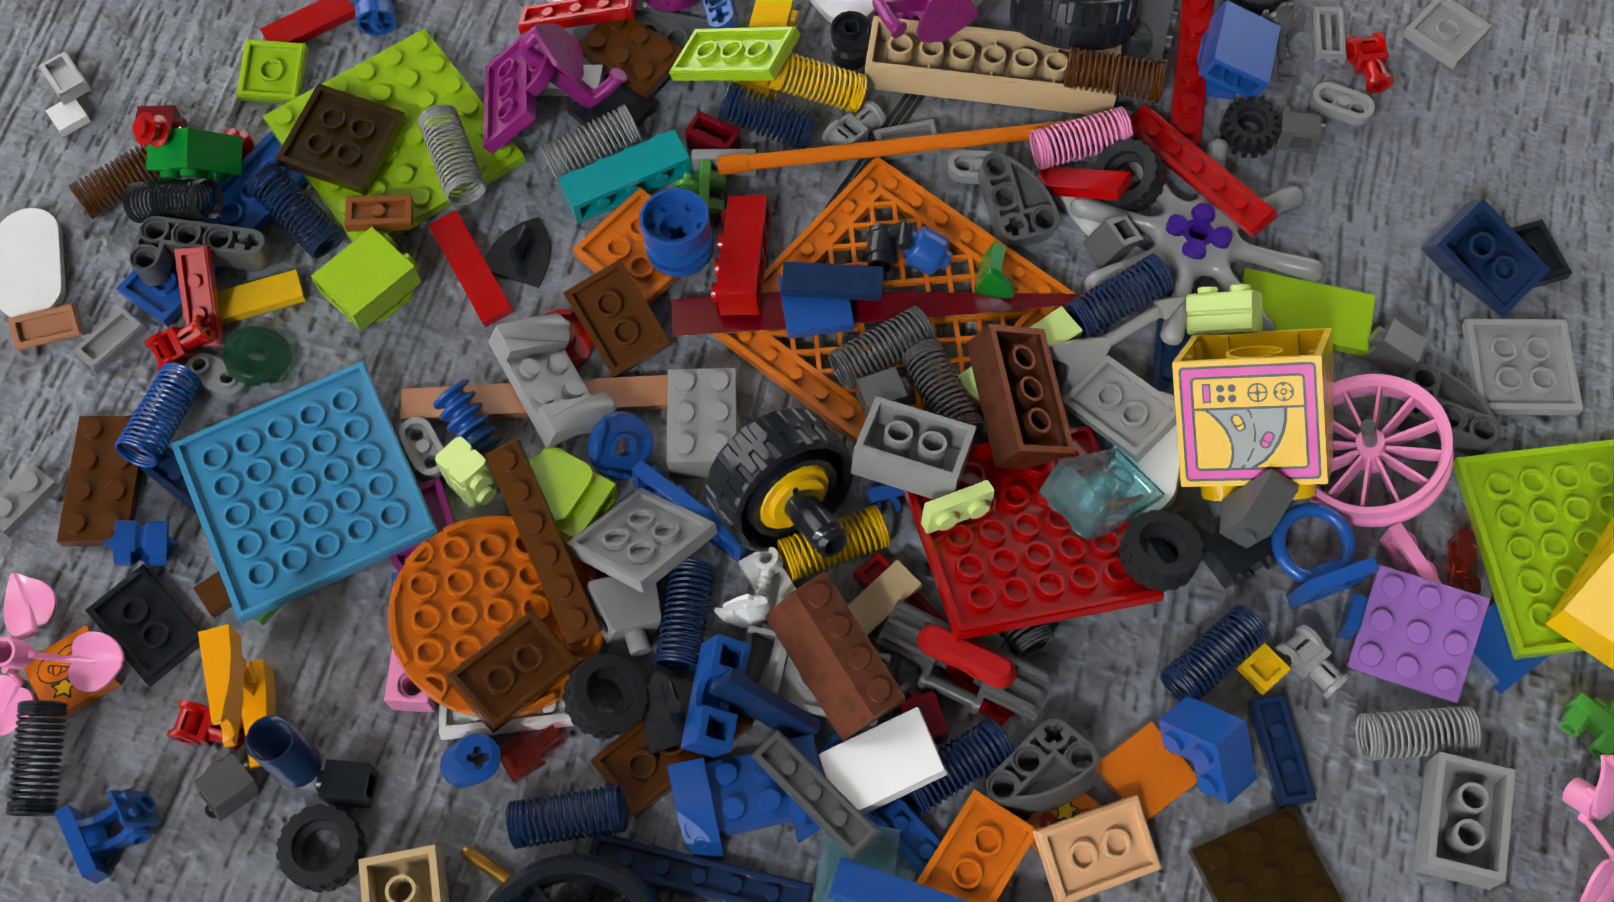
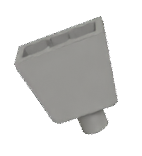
M613 577L589 581L586 591L604 629L601 631V634L606 643L614 644L626 641L631 657H639L649 653L651 647L647 636L655 633L661 623L656 583L642 593Z

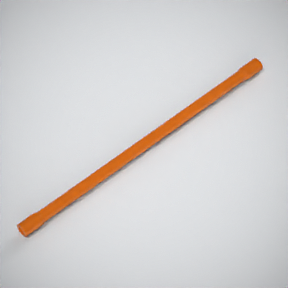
M1109 117V123L1112 128L1111 119ZM1104 120V125H1105V128H1106V131H1107V125H1106V122H1105V120ZM1066 121L756 154L717 156L719 175L747 173L751 170L1028 141L1030 140L1032 130L1043 129L1044 127L1049 128L1050 125L1054 126ZM1099 122V128L1102 134L1101 124ZM1093 123V128H1094L1095 134L1097 135V133H1096V127H1095V125H1094V123ZM1082 125L1083 134H1085V129ZM1088 125V131H1089V134H1091V130H1090V127H1089V125Z

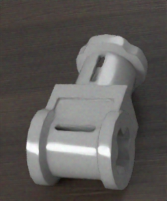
M867 101L863 109L855 116L848 112L841 119L831 122L822 135V141L832 145L868 142L869 132L876 126L884 125L886 123V116L875 102Z
M1302 624L1298 626L1296 634L1285 644H1278L1274 649L1275 653L1291 668V671H1294L1302 680L1309 676L1324 691L1323 696L1326 699L1331 697L1351 678L1348 673L1342 674L1327 659L1332 652L1324 645L1320 636L1307 625Z

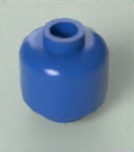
M926 226L919 228L918 231L912 230L911 248L901 252L905 254L907 265L927 275H933L938 268L945 270L953 255V252L948 250L949 239Z

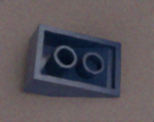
M1483 198L1466 203L1421 248L1442 272L1501 316H1505L1551 270Z

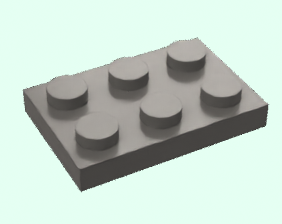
M1106 355L1062 398L1063 406L1066 410L1137 463L1176 425L1175 402L1109 355Z

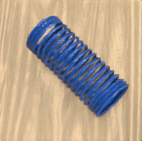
M165 363L162 365L155 380H153L135 413H133L132 418H130L129 423H127L117 442H115V449L118 454L137 466L144 468L156 466L161 459V454L164 453V449L167 448L175 434V430H178V426L181 424L187 411H189L190 406H192V402L197 397L199 391H201L203 386L201 378L194 371L181 364ZM165 371L177 372L191 380L195 384V386L183 377L171 373H166ZM169 376L182 380L183 382L187 383L190 387L185 386L181 382L173 380ZM128 444L134 446L135 448H137L138 450H140V451H142V452H144V453L149 454L151 457L145 456V455H143V454H141V453L135 451V450L132 449Z

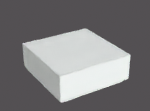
M76 99L65 105L59 102L45 110L63 137L91 122Z

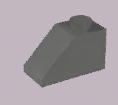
M1272 469L1264 472L1222 499L1219 534L1247 549L1270 536L1298 492L1299 484Z

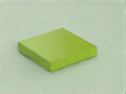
M245 39L236 97L240 101L286 104L302 94L309 50L306 43Z

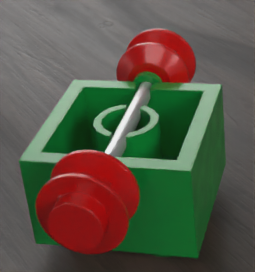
M148 112L141 113L134 121L132 128L137 142L140 145H147L146 170L160 172V178L180 179L181 176L187 177V179L210 178L215 182H228V177L241 176L242 160L254 149L252 136L246 130L237 131L234 128H228L222 134L188 127L171 129L163 115L153 116Z

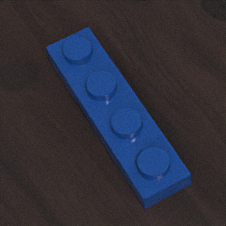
M642 460L632 469L633 486L638 489L641 487L715 522L717 534L709 542L736 562L747 556L748 548L736 542L719 522L709 505L705 504L703 506L693 498V495L687 488L682 485L676 486L670 482L664 472L654 465L650 467Z

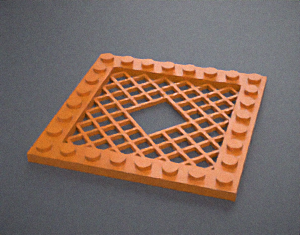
M875 157L765 270L762 293L780 292L778 276H783L784 262L821 263L828 256L829 264H834L833 252L851 250L852 263L840 265L867 266L868 262L857 263L856 250L866 249L867 242L855 243L854 230H865L877 223L894 225L903 220H909L912 226L917 225V231L919 228L926 226L949 239V249L958 254L952 255L950 262L967 261L969 274L952 275L949 262L945 269L946 276L929 277L923 273V278L906 279L904 266L909 265L903 259L902 250L898 248V259L894 262V267H899L900 279L883 281L882 288L924 285L925 292H931L930 284L947 283L948 292H954L953 282L970 281L972 293H975L974 287L978 273L974 272V266L979 269L981 257L994 241L1002 245L1005 244L879 157ZM892 208L893 220L875 221L874 209ZM897 212L907 219L898 220ZM869 213L870 222H861ZM849 234L850 243L840 244ZM1006 246L1001 273L1014 285V293L1076 294ZM1067 305L1062 306V307L1066 310V312L1068 313V310H1067V307H1066ZM1061 306L1023 309L1011 312L1001 311L998 313L929 318V321L932 324L935 336V325L953 323L955 337H936V339L942 345L956 344L957 358L949 359L953 365L959 366V373L961 374L965 371L964 364H971L970 357H963L961 344L967 343L975 335L960 336L958 323L976 322L977 332L979 333L983 329L982 321L999 320L1000 325L1006 326L1005 319L1020 318L1013 326L1030 328ZM864 323L854 324V330L844 332L860 331V335H864ZM786 330L711 334L856 444L866 420L859 400L852 396L856 395V388L848 390L843 385L841 388L827 377L835 375L832 368H821L820 355H828L830 351L832 352V350L840 346L843 347L842 332H837V347L819 348L818 335H814V348L796 350L795 338L790 339L791 350L776 339L787 337ZM862 345L863 350L867 354L865 347ZM815 356L816 368L801 357ZM942 360L936 362V363L933 364L932 366H934V365L940 363ZM902 362L890 366V368L896 367V370L905 369ZM865 363V365H866V367H867V369H868V371H869V373H870L871 370L869 369V367H868L867 364ZM942 379L930 384L928 387L935 385L936 383L942 381ZM953 380L948 381V382H946L945 384H943V385H941L940 387H937V388L939 389V388H941L942 386H945V385L949 384V383L952 382ZM908 383L910 390H914L916 404L908 406L927 411L926 405L921 404L920 394L917 392L915 385ZM961 395L956 396L953 399L943 403L941 406L948 404L949 402L957 399ZM959 401L953 404L952 406L947 407L942 412L951 409L952 407L960 404L962 401ZM981 404L977 407L974 406L976 409H978L977 412L981 416L983 414ZM962 406V407H960V408H958V409H956V410L950 412V413L947 414L946 416L952 415L953 413H955V412L961 410V409L964 408L965 406ZM968 411L962 412L961 414L953 417L952 419H956L964 415Z

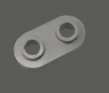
M1332 82L1318 84L1310 98V104L1316 112L1355 126L1366 124L1371 119L1375 110V103L1368 95Z
M962 149L953 152L948 159V175L952 180L959 183L979 184V168L984 157L993 151ZM996 166L986 167L991 175L999 176L1002 174ZM960 168H965V169H967V171H962V170H959V169H960ZM995 170L999 173H991L990 171Z
M198 353L189 358L185 364V367L194 371L201 378L203 383L202 390L223 400L235 401L242 398L248 392L250 383L243 370L208 353ZM205 365V367L202 370L197 371L199 367ZM233 377L231 382L225 383L226 379Z
M412 417L404 421L399 428L398 437L417 473L427 480L437 477L441 478L443 475L438 465L433 468L427 467L430 462L435 461L436 455L443 449L431 424L421 417ZM423 435L421 440L413 441L415 436Z

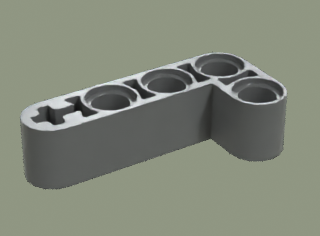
M152 216L142 222L132 247L129 261L146 285L158 286L163 284L171 273L175 261L174 249L211 246L213 265L251 271H262L268 268L273 262L274 255L263 234L255 229Z

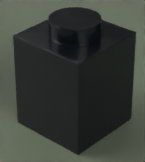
M326 759L324 770L319 771L316 780L318 796L327 804L372 808L379 772L370 763Z

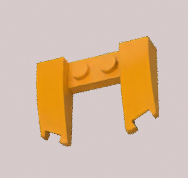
M229 624L200 631L198 632L211 722L213 726L221 724L222 743L226 748L237 745L241 713L245 736L249 727L256 720L267 715H275L276 690L274 669L263 658L248 662L242 655L240 635ZM248 754L251 768L261 766Z

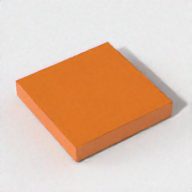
M1152 721L1100 760L1101 777L1119 799L1138 795L1146 822L1197 784L1196 773L1180 755L1173 754L1165 749L1162 734Z

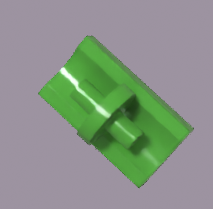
M702 159L700 170L694 173L693 180L692 174L685 173L683 174V179L674 182L673 188H683L695 192L706 203L710 219H720L722 210H724V200L710 197L709 192L721 194L725 186L726 175H719L718 171L712 170L711 160Z
M1583 692L1579 693L1561 709L1565 714L1559 723V727L1569 736L1575 738L1584 729L1596 738L1588 747L1589 753L1601 762V755H1614V700L1607 704L1598 696L1591 700Z

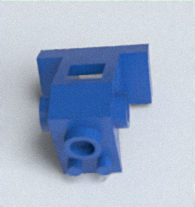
M132 789L110 790L107 794L112 805L103 812L89 818H85L83 812L70 805H66L54 812L82 878L95 884L110 877V874L104 862L105 859L130 845L142 844L152 837V831L162 822L156 811V803L148 791H133ZM119 820L125 829L111 839L107 826Z

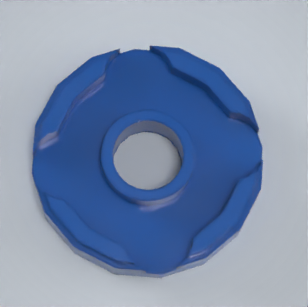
M613 412L604 416L594 426L589 437L588 454L591 464L599 474L614 480H628L633 478L632 469L640 460L648 465L653 453V436L651 431H648V427L645 425L647 423L643 418L629 412ZM624 437L627 441V447L622 454L618 455L616 444Z

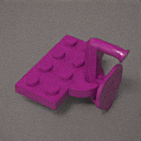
M872 0L875 11L894 39L902 36L907 28V24L904 21L901 22L898 18L918 20L920 22L916 34L919 40L924 43L946 41L975 20L979 14L971 0Z
M536 24L485 66L483 148L494 154L502 146H507L522 129L529 128L536 119V97L545 89L549 81L580 105L592 108L600 104L618 89L622 83L627 81L626 73L621 69L613 68L610 71V76L593 89L581 80L584 75L583 51L578 41L558 24Z

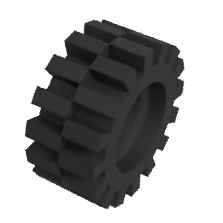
M1248 97L1246 102L1243 98H1240L1236 104L1232 102L1229 105L1220 125L1219 132L1221 133L1219 137L1228 142L1229 147L1232 146L1230 153L1236 155L1237 151L1242 152V158H1246L1248 153H1251V158H1257L1259 152L1263 156L1267 154L1268 149H1272L1280 131L1281 119H1278L1279 112L1277 110L1271 112L1273 109L1271 103L1264 106L1263 99L1259 98L1258 103L1254 102V97ZM1241 122H1251L1257 125L1261 132L1255 134L1248 133L1242 130L1238 124Z

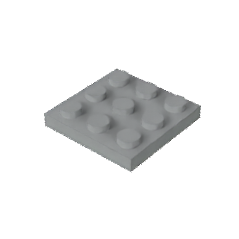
M1466 319L1463 322L1462 331L1471 388L1482 398L1494 415L1578 416L1583 411L1567 320Z
M640 487L568 541L566 545L571 556L644 593L717 534L715 522Z

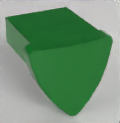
M994 241L981 257L974 287L975 293L995 298H1013L1015 287L1001 273L1006 251L1005 245Z

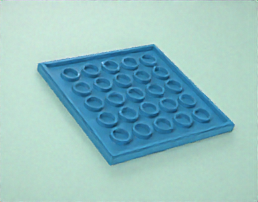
M363 360L171 443L237 620L241 624L420 544L439 533Z

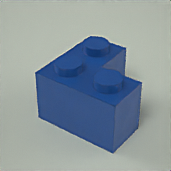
M1188 695L1158 719L1165 749L1193 761L1199 790L1207 796H1213L1229 804L1257 779L1246 720L1195 698H1190Z

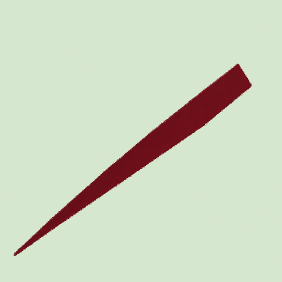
M882 291V301L850 300L854 324L889 321L890 318H894V316L899 315L901 312L904 313L906 309L912 306L919 307L928 318L1065 306L1073 298L1080 297V294L1014 293L1013 298H995L979 293ZM780 292L762 293L760 315L720 316L717 302H712L711 297L672 299V336L786 329Z

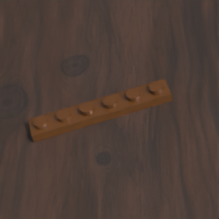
M514 439L486 453L485 457L567 644L573 646L603 631L604 629L521 442Z

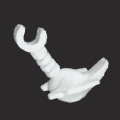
M772 546L768 548L772 554V560L769 563L763 564L758 558L754 559V564L760 571L754 596L745 594L724 603L723 608L715 607L714 611L722 621L743 628H748L749 625L758 627L761 623H768L765 618L770 612L771 607L768 602V593L771 589L774 574L779 572L783 566V557L776 548Z

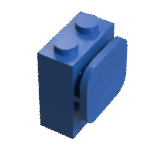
M1227 0L1211 17L1209 28L1202 35L1197 56L1198 75L1246 98H1255L1270 84L1281 26Z

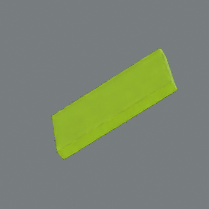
M797 27L695 29L670 69L669 74L673 81H775L799 39L800 33Z
M1244 268L1241 283L1251 285V290L1262 293L1263 310L1273 321L1275 331L1332 328L1334 351L1362 357L1366 356L1369 348L1368 339L1371 333L1376 295Z

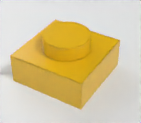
M1264 643L1240 664L1237 670L1263 696L1287 675L1291 668Z

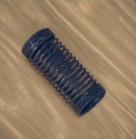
M734 81L729 83L717 115L718 119L720 118L725 122L729 119L730 124L735 120V126L740 122V128L745 125L746 130L751 125L750 131L753 132L756 128V134H759L762 128L761 136H764L767 131L766 138H769L772 133L771 139L773 141L777 136V143L780 142L783 136L782 145L788 139V147L794 139L793 149L796 146L797 149L808 147L819 115L809 112L806 116V110H803L800 116L801 108H798L795 113V105L789 113L791 105L790 103L787 104L784 110L785 101L782 102L778 110L780 99L776 101L772 110L775 98H771L767 107L769 95L766 96L761 107L764 93H761L755 107L759 91H756L750 104L754 92L753 88L750 90L744 104L749 89L748 86L745 87L739 101L743 84L740 85Z
M269 163L263 166L248 181L247 192L280 223L281 227H284L285 231H288V234L304 248V251L311 258L318 259L325 256L342 239L343 230L338 224H334V220H330V216H326V212L319 208L318 204L307 195V192L303 191V188L299 187V184L295 183V180L291 179L290 175H287V172L278 163ZM276 170V172H275L271 177H269V178L261 185V187L257 188V187L259 186V184L263 181V179H264L265 177H267L270 173H272V172H274V171ZM286 184L283 187V189H281L276 195L271 197L281 186ZM289 189L280 199L275 201L285 190ZM293 193L285 202L279 205L288 195ZM297 197L289 206L283 209L292 199ZM301 201L293 210L288 212L295 204ZM303 205H305L297 214H295V215L293 216V214H294L298 209H300ZM306 210H308L301 218L298 219V217H299L302 213H304ZM312 214L305 222L302 223V221L305 218ZM314 218H316L310 225L307 226L308 223H310Z
M1152 253L1141 261H1137L1136 264H1132L1131 267H1127L1126 270H1121V273H1116V276H1111V279H1106V282H1101L1100 285H1096L1095 288L1086 291L1085 294H1080V297L1073 298V300L1067 302L1066 307L1069 315L1083 330L1081 335L1085 338L1096 336V332L1100 333L1101 329L1106 330V326L1111 327V323L1116 324V320L1121 321L1122 317L1126 318L1127 314L1131 315L1132 311H1137V308L1142 309V305L1147 306V302L1152 303V299L1156 300L1157 297H1162L1163 294L1173 291L1174 281L1165 263L1159 256ZM1140 272L1143 274V276H1144V278H1145L1147 284L1149 285L1150 289L1154 292V296L1151 294V292H1150V290H1149L1147 284L1145 283V281H1144L1143 278L1141 277ZM1135 275L1138 277V279H1139V281H1140L1142 287L1144 288L1145 292L1148 294L1149 299L1146 297V295H1145L1143 289L1141 288L1140 284L1137 282V280H1136V278H1135ZM1130 278L1133 280V282H1134V284H1135L1137 290L1139 291L1140 295L1143 297L1144 302L1140 299V297H1139V295H1138L1136 289L1134 288V286L1132 285V283H1131V281H1130ZM1125 281H1126L1127 284L1129 285V287H1130L1132 293L1134 294L1135 298L1138 300L1139 305L1135 302V300H1134L1132 294L1130 293L1129 289L1126 287ZM1120 284H1121V286L1124 288V290H1125V292H1126L1128 298H1129L1130 301L1132 302L1133 307L1130 305L1128 299L1126 298L1125 294H1124L1123 291L1121 290ZM1115 288L1119 291L1123 301L1128 307V310L1124 307L1121 299L1116 293ZM1110 291H1111V292L1113 293V295L1115 296V298H1116L1118 304L1120 305V307H1121L1122 310H1123V313L1119 310L1117 304L1115 303L1114 299L1112 298V296H1111V294H1110ZM1105 294H1106L1107 297L1110 299V301H1111L1113 307L1115 308V310H1116L1118 316L1114 313L1112 307H1111L1110 304L1108 303V301H1107V299H1106V297H1105ZM1100 297H1101V299L1104 301V303L1106 304L1108 310L1110 311V313H1111V315H1112V317H1113V320L1111 319V317L1108 315L1106 309L1104 308V306H1103V304H1102V302H1101V300H1100ZM1095 300H1096V302L1098 303V305L1100 306V308L1102 309L1103 313L1105 314L1108 323L1106 322V320L1103 318L1101 312L1099 311V309H1098V307H1097V305H1096V303H1095ZM1090 304L1093 306V308L1095 309L1096 313L1098 314V316H1099V318H1100V320H1101V322H1102V325H1101V323L1098 321L1097 317L1095 316V314H1094V312H1093V310H1092ZM1091 316L1093 317V319H1094V321H1095V323H1096V325H1097V328H1096V326H1095V324H1094V322H1093Z
M686 558L670 571L669 587H667L668 592L666 593L662 623L660 624L661 629L659 630L660 635L658 636L659 641L657 642L658 647L656 648L657 653H655L654 664L657 667L662 666L681 674L696 672L699 654L692 652L697 651L699 653L701 643L704 642L705 625H707L706 619H708L707 613H709L708 607H710L709 601H711L710 595H712V584L716 576V568L712 564L699 559ZM680 568L697 569V570L704 571V572H706V573H702V572H698V571L682 570V569H680ZM669 622H673L678 625H671L669 624Z
M1235 605L1215 625H1212L1206 633H1203L1197 641H1194L1188 649H1185L1179 657H1176L1169 666L1161 670V682L1178 702L1187 695L1200 701L1202 696H1206L1207 692L1211 691V688H1215L1216 684H1219L1221 680H1224L1225 676L1233 672L1234 667L1237 668L1239 663L1242 664L1243 659L1246 660L1248 655L1251 656L1252 651H1256L1257 647L1262 646L1269 639L1265 624L1249 608ZM1237 613L1246 618L1251 624H1249L1245 619L1237 615ZM1243 623L1246 624V625L1251 629V631H1252L1253 633H1251V632L1243 625ZM1231 629H1233V630L1236 632V634H1237L1243 641H1245V643L1247 644V646H1245V645L1240 641V639L1231 631ZM1225 632L1230 634L1231 637L1241 646L1243 650L1238 648L1237 645L1227 636ZM1222 637H1224L1230 643V645L1237 651L1238 654H1236L1230 648V646L1224 642ZM1217 641H1219L1232 654L1233 658L1227 654V652L1219 645ZM1214 646H1216V647L1222 652V654L1228 659V661H1226V660L1216 651V649L1214 648ZM1208 649H1210L1222 661L1224 666L1216 660V658L1210 653ZM1205 654H1206L1208 657H1210V658L1214 661V663L1218 666L1219 669H1217V668L1207 659V657L1205 656ZM1200 658H1202L1211 667L1214 673L1205 666V664L1201 661ZM1196 662L1207 672L1210 678L1198 667ZM1192 667H1193L1197 672H1199V674L1204 678V680L1201 679V678L1196 674V672L1192 669ZM1188 672H1190L1196 678L1200 685L1189 675ZM1171 677H1173V679L1175 680V682L1177 683V685H1178L1186 694H1184V693L1175 685V683L1172 681Z
M267 715L256 720L249 727L245 736V747L249 756L283 785L291 788L303 787L311 783L318 776L321 768V756L318 749L285 717Z
M987 717L980 723L978 722L977 726H972V730L967 729V732L962 733L961 737L956 736L955 740H951L950 744L945 743V747H940L938 751L952 784L944 776L941 779L935 780L936 783L933 781L905 796L919 814L925 815L928 811L931 812V806L936 808L937 803L942 804V799L947 801L948 796L953 797V792L958 794L959 789L964 790V785L969 786L970 782L975 783V778L980 779L981 775L986 776V771L991 772L992 768H997V764L1001 765L1014 752L1009 738L993 718ZM979 742L983 745V747L985 748V750H986L987 753L989 754V756H990L992 762L989 760V758H988V757L986 756V754L984 753V751H983V749L981 748ZM988 745H989L990 748L993 750V752L997 755L998 759H997V758L994 756V754L991 752V750L989 749ZM974 746H975V747L977 748V750L980 752V754H981V756L983 757V759L985 760L987 766L984 764V762H983V761L981 760V758L979 757V755H978V753L976 752ZM969 750L971 751V753L974 755V757H975L976 760L978 761V763H979L981 769L979 768V766L976 764V762H975L974 759L972 758V756H971ZM964 754L966 755V757L968 758V760H969L970 763L972 764V766H973V768L975 769L976 773L974 772V770L971 768V766H970L969 763L967 762V760H966ZM958 757L960 758V760H961V761L963 762V764L965 765V767H966V769L968 770L969 774L966 772V770H965L964 767L962 766V764H961V762L959 761ZM954 763L957 765V767H958L959 770L961 771L963 777L961 776V774L959 773V771H958L957 768L955 767ZM949 767L951 768V770H952L953 773L955 774V776H956V778L958 779V781H957V780L955 779V777L953 776V774H952V772L950 771Z
M613 784L612 786L607 785L605 790L600 786L598 790L593 788L591 791L587 788L585 792L580 790L579 793L573 791L572 794L567 792L566 795L560 793L559 796L554 794L553 797L547 795L546 798L541 796L540 799L534 797L533 800L528 798L527 801L524 799L510 801L506 808V826L510 843L514 849H521L527 846L533 847L534 844L539 846L540 844L546 845L547 842L552 844L554 841L559 843L560 840L565 842L567 839L572 841L573 838L578 840L580 837L585 839L586 836L591 838L593 835L598 837L599 834L605 836L606 833L611 835L613 832L616 834L625 832L627 829V807L623 790L619 784ZM601 792H602V795H603L604 806H605V818H604L603 807H602ZM588 794L592 808V821L589 812ZM595 794L598 804L599 821L596 813ZM575 796L579 810V824L576 816ZM582 796H583V801H584V806H585L586 825H585V821H584V817H583V810H582V800H581V799H582ZM568 797L572 808L573 828L569 814ZM555 798H556V801H557V804H558V812H559V818H560V830H559L558 823H557V816H556V809H555ZM562 798L566 813V828L563 819ZM542 800H543V803H544V806H545V816H546V822H547V833H546L545 826H544V817H543V810H542ZM549 800L552 807L553 830L550 823ZM529 802H530V805H531V808H532V819H533V825H534V836H533V833H532V830H531V819H530V812H529ZM536 802H537V805H538V814H539V821H540V833H539L538 825H537V814H536V809H535V803H536Z

